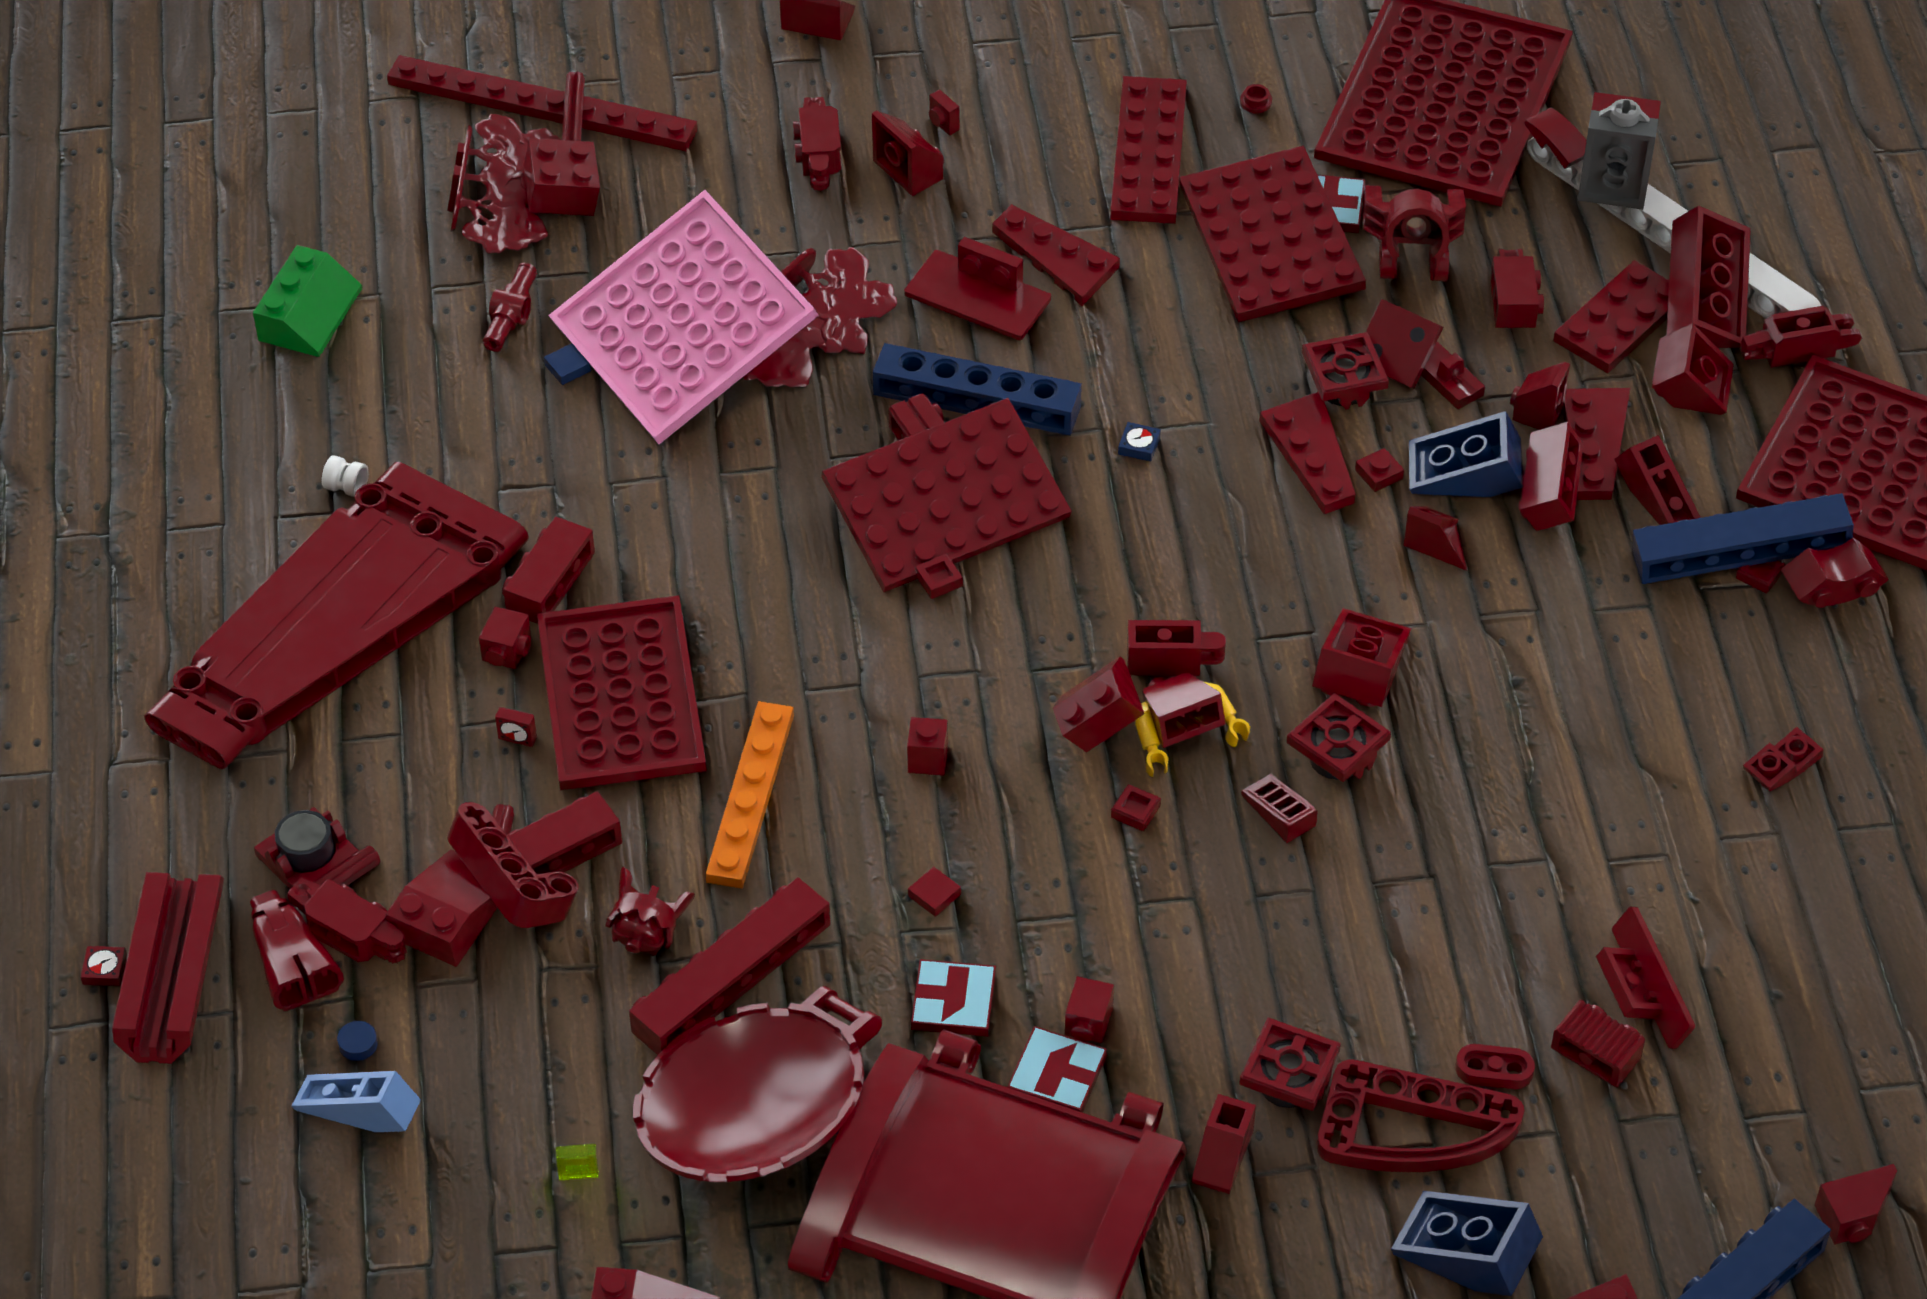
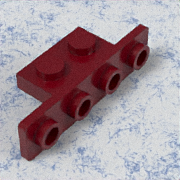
M1630 906L1612 927V932L1620 948L1603 947L1596 955V958L1624 1017L1655 1019L1668 1048L1677 1049L1695 1029V1023L1638 907Z

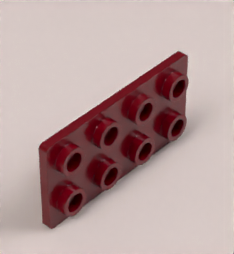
M965 236L958 244V257L940 250H934L904 289L906 297L1019 341L1025 337L1051 301V293L1023 283L1022 258Z

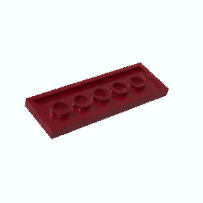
M1123 76L1110 220L1176 224L1187 80Z

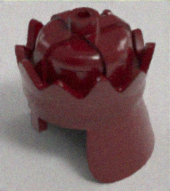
M622 867L619 878V900L615 903L613 910L607 917L605 926L612 927V941H619L625 946L627 951L631 953L649 952L651 956H655L662 945L667 950L670 948L676 920L691 904L695 894L687 891L678 897L676 903L664 902L656 898L659 887L652 885L649 894L640 893L631 886L633 878L630 870Z

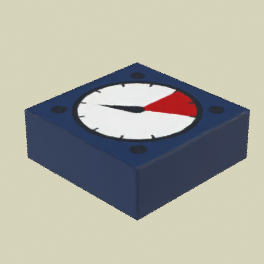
M1127 422L1118 446V454L1151 462L1160 440L1161 429Z

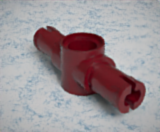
M524 262L520 263L511 283L507 284L503 290L496 289L493 292L489 304L491 324L483 338V344L488 350L493 352L501 351L509 332L515 329L517 324L524 325L527 322L531 311L529 290L537 276V270L533 265Z

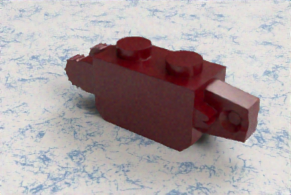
M823 97L804 98L803 107L799 108V121H793L794 141L800 140L801 142L795 144L796 163H802L803 176H810L811 188L821 192L829 187V175L836 174L842 169L838 110L832 106H826Z
M1818 306L1770 315L1764 320L1762 330L1742 337L1740 352L1744 360L1767 359L1772 368L1807 362L1812 355L1823 359L1835 357L1837 350L1855 346L1863 338L1859 329L1852 328L1855 322L1851 314L1831 315L1828 308Z
M300 878L289 890V902L306 915L307 924L319 941L358 963L369 961L373 955L383 960H388L392 964H398V962L405 960V954L407 953L405 944H403L405 934H403V931H400V928L397 929V926L387 921V910L377 902L370 903L358 896L349 886L344 884L338 885L329 879L322 885Z

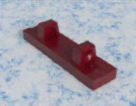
M1436 342L1421 376L1457 410L1484 396L1485 385L1464 367V360L1456 352L1451 355L1439 342Z

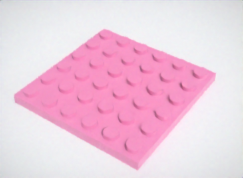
M704 190L548 316L653 439L660 444L819 315L803 295L711 195Z

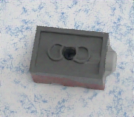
M1594 92L1577 201L1644 209L1661 101Z

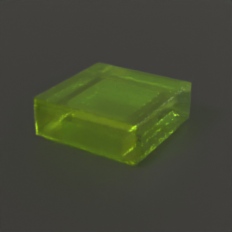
M596 1144L556 1147L559 1180L599 1177Z

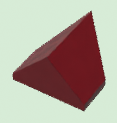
M1410 506L1407 514L1404 546L1468 571L1456 526L1459 519L1427 506Z

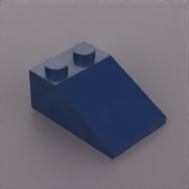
M1506 411L1409 440V489L1412 494L1492 497L1523 488L1521 437Z
M1423 1191L1394 1242L1391 1251L1393 1255L1474 1291L1512 1296L1543 1235L1529 1203Z

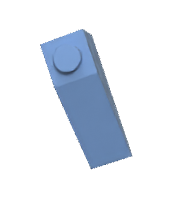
M396 1071L307 1075L292 1107L302 1113L372 1132L406 1131L421 1099Z

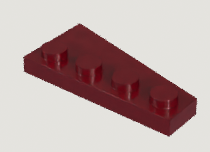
M1012 204L992 223V233L1019 255L1025 254L1032 260V265L1040 272L1046 271L1054 278V284L1063 291L1067 289L1074 294V300L1081 306L1120 268L1119 257Z
M1631 388L1566 389L1563 407L1564 421L1570 424L1584 444L1577 500H1612L1617 464L1614 459L1620 453Z
M1319 392L1260 412L1259 422L1323 514L1355 503L1356 494L1325 402L1322 401Z

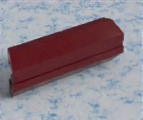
M146 872L112 1026L113 1042L135 1062L149 1063V1061H157L163 1064H171L191 1045L224 883L222 875L199 874L197 881H193L191 878L177 881L175 878H170L171 875L169 873Z

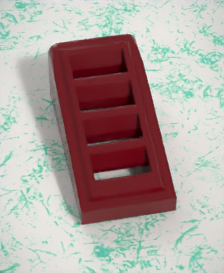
M1272 774L1267 775L1241 792L1243 798L1286 843L1316 826L1318 811L1307 800ZM1267 788L1271 789V791L1264 794L1263 796L1258 795V793L1264 791ZM1275 796L1279 797V799L1275 800L1272 803L1268 802V800L1274 798ZM1284 804L1287 806L1280 811L1277 809ZM1292 812L1295 814V815L1291 816L1290 818L1287 817V815L1290 814V813H1292Z

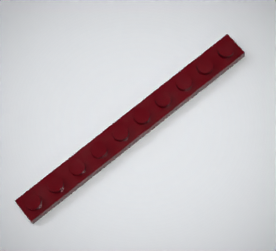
M402 55L397 57L387 74L388 85L563 124L564 91ZM584 96L583 129L686 152L698 131L697 121Z

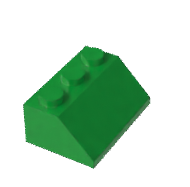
M296 245L253 311L258 341L320 357L361 292V283L327 252Z

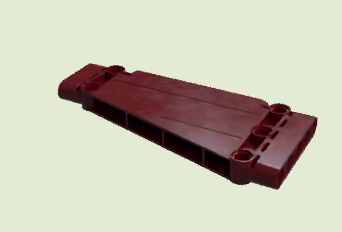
M394 462L374 483H368L359 487L355 492V502L349 509L341 507L334 511L196 651L192 658L191 666L183 667L175 673L173 677L174 686L144 715V720L149 728L160 737L219 769H225L247 745L259 743L267 735L489 587L497 584L501 579V569L529 540L528 533L514 519L404 463Z

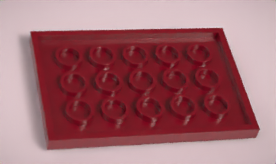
M1304 145L1179 177L1181 191L1238 322L1366 289V279Z
M1009 398L825 469L821 475L883 593L916 580L915 566L944 554H947L953 564H956L1070 517L1072 512Z
M679 595L537 613L560 791L707 771Z

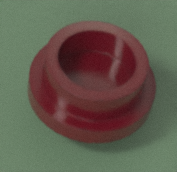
M1252 84L1247 86L1241 94L1240 105L1250 113H1263L1270 109L1272 96L1265 86Z

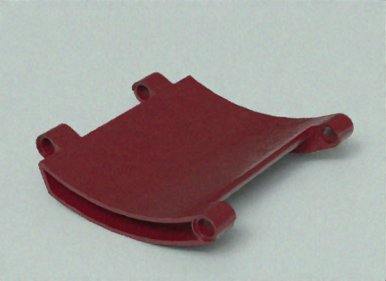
M943 1030L937 1039L929 1061L923 1054L888 1043L865 1079L859 1100L848 1120L840 1128L831 1147L793 1243L788 1259V1270L827 1283L833 1275L844 1247L989 1299H1121L1148 1230L1175 1174L1186 1157L1187 1148L1182 1141L1156 1133L1164 1109V1103L1129 1092L1126 1095L1120 1114L1115 1113L1113 1121L1109 1122L972 1076L971 1074L976 1067L981 1052V1044H978L977 1040Z

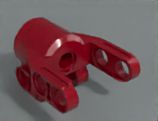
M1364 185V230L1380 239V279H1397L1398 243L1430 244V280L1448 281V245L1464 234L1466 210L1464 190L1447 189L1448 205L1442 204L1440 199L1431 192L1420 189L1403 191L1390 202H1383L1380 186ZM1415 217L1424 220L1422 226L1418 228L1408 226L1407 222Z

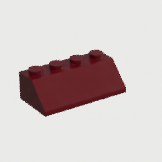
M1699 205L1672 221L1667 335L1693 323L1717 348H1740L1742 337L1746 336L1751 228Z

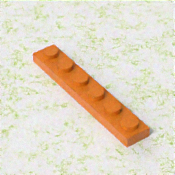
M761 701L757 703L706 871V883L741 889L744 887L793 721L794 708L792 706Z

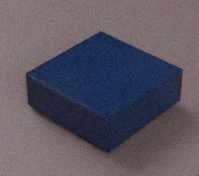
M572 343L544 356L545 366L561 385L591 372L590 363Z

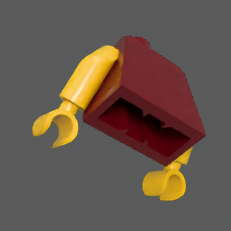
M1183 673L1167 680L1162 677L1154 678L1148 687L1142 691L1143 703L1141 705L1145 714L1135 720V726L1143 750L1148 751L1146 772L1151 777L1154 774L1152 763H1161L1164 766L1165 773L1168 771V756L1164 751L1158 750L1160 744L1165 748L1225 724L1228 725L1225 740L1230 746H1237V733L1241 734L1245 741L1248 739L1250 733L1249 723L1243 719H1236L1234 716L1237 713L1224 690L1217 684L1203 682L1189 673Z

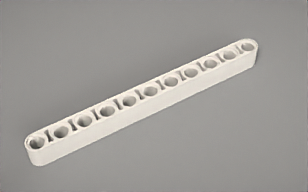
M1534 137L1528 140L1527 149L1531 157L1579 191L1584 160L1564 169L1549 146L1541 149ZM1649 184L1643 210L1599 204L1670 254L1672 221L1688 212V210ZM1750 253L1747 302L1749 308L1767 319L1772 314L1821 306L1818 299Z

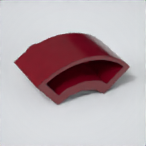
M1855 538L1829 550L1807 548L1780 569L1799 601L1818 608L1845 603L1859 597H1870L1879 590L1881 585L1889 580L1871 550Z

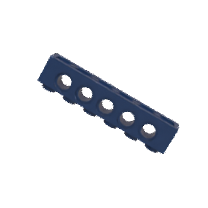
M884 343L873 369V395L899 401L905 400L907 402L909 398L923 393L931 404L937 403L943 410L962 414L973 412L1009 398L1025 427L1071 436L1081 408L1082 383Z

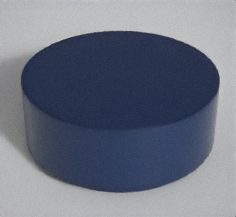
M353 1021L341 1028L337 1036L341 1054L353 1061L367 1059L376 1051L378 1046L375 1029L364 1021Z

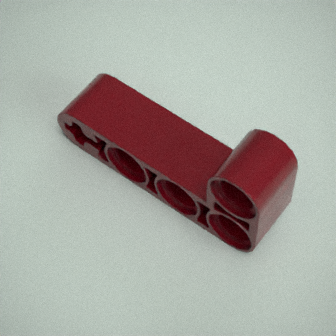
M474 802L462 803L458 807L448 832L447 840L504 917L511 924L521 928H531L565 920L579 890L577 880L571 875L560 871L537 875L485 807Z

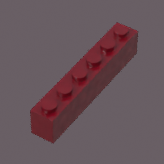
M799 877L787 886H781L771 899L762 906L753 908L746 915L745 919L733 929L725 930L715 943L705 951L696 953L689 963L677 973L668 975L653 992L647 996L640 997L629 1010L631 1032L658 1055L671 1041L686 1030L712 1016L715 1018L831 925L829 902Z

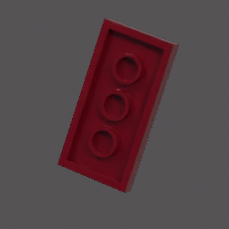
M1632 261L1554 332L1553 341L1608 374L1667 320L1669 280L1639 262Z

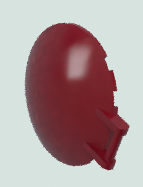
M822 986L801 1004L790 1003L788 1008H770L768 1003L752 1004L738 1007L737 1014L718 1021L712 1016L694 1025L671 1041L651 1062L643 1075L645 1082L640 1094L635 1095L633 1103V1119L643 1148L655 1162L674 1174L707 1182H733L753 1179L795 1164L829 1141L853 1112L859 1100L864 1081V1063L859 1049L878 1034L882 1027V1019L871 1011L863 1012L840 999L837 992L833 989ZM832 1011L852 1024L847 1025L828 1014V1012Z

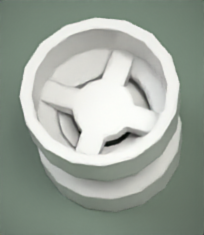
M333 455L324 466L322 486L334 492L339 489L344 490L346 495L355 497L357 489L367 484L368 466L356 461L350 464L344 458Z

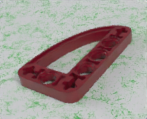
M1348 1059L1339 1063L1334 1071L1318 1133L1317 1152L1324 1161L1366 1170L1431 1172L1460 1168L1488 1159L1505 1149L1520 1131L1524 1106L1517 1097L1507 1093L1360 1060ZM1349 1075L1356 1076L1354 1084L1346 1082ZM1369 1078L1373 1079L1372 1089L1367 1088ZM1390 1081L1396 1083L1401 1090L1396 1094H1386L1380 1090L1379 1085ZM1424 1090H1431L1438 1095L1439 1099L1433 1103H1425L1419 1099L1418 1093ZM1461 1099H1470L1477 1104L1478 1108L1471 1112H1465L1457 1107L1456 1102ZM1364 1103L1491 1131L1468 1142L1435 1148H1387L1354 1143ZM1340 1104L1347 1105L1353 1109L1354 1114L1350 1117L1342 1118L1337 1116L1332 1109ZM1485 1104L1490 1105L1488 1115L1483 1114ZM1503 1110L1510 1111L1509 1118L1501 1117ZM1335 1129L1341 1131L1340 1143L1337 1148L1330 1147Z

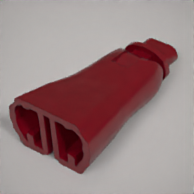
M270 890L253 897L250 900V905L253 909L251 912L253 933L263 962L266 981L274 1006L283 1011H289L337 992L340 985L344 982V974L311 931L300 912L291 906L287 899L281 898L276 890Z

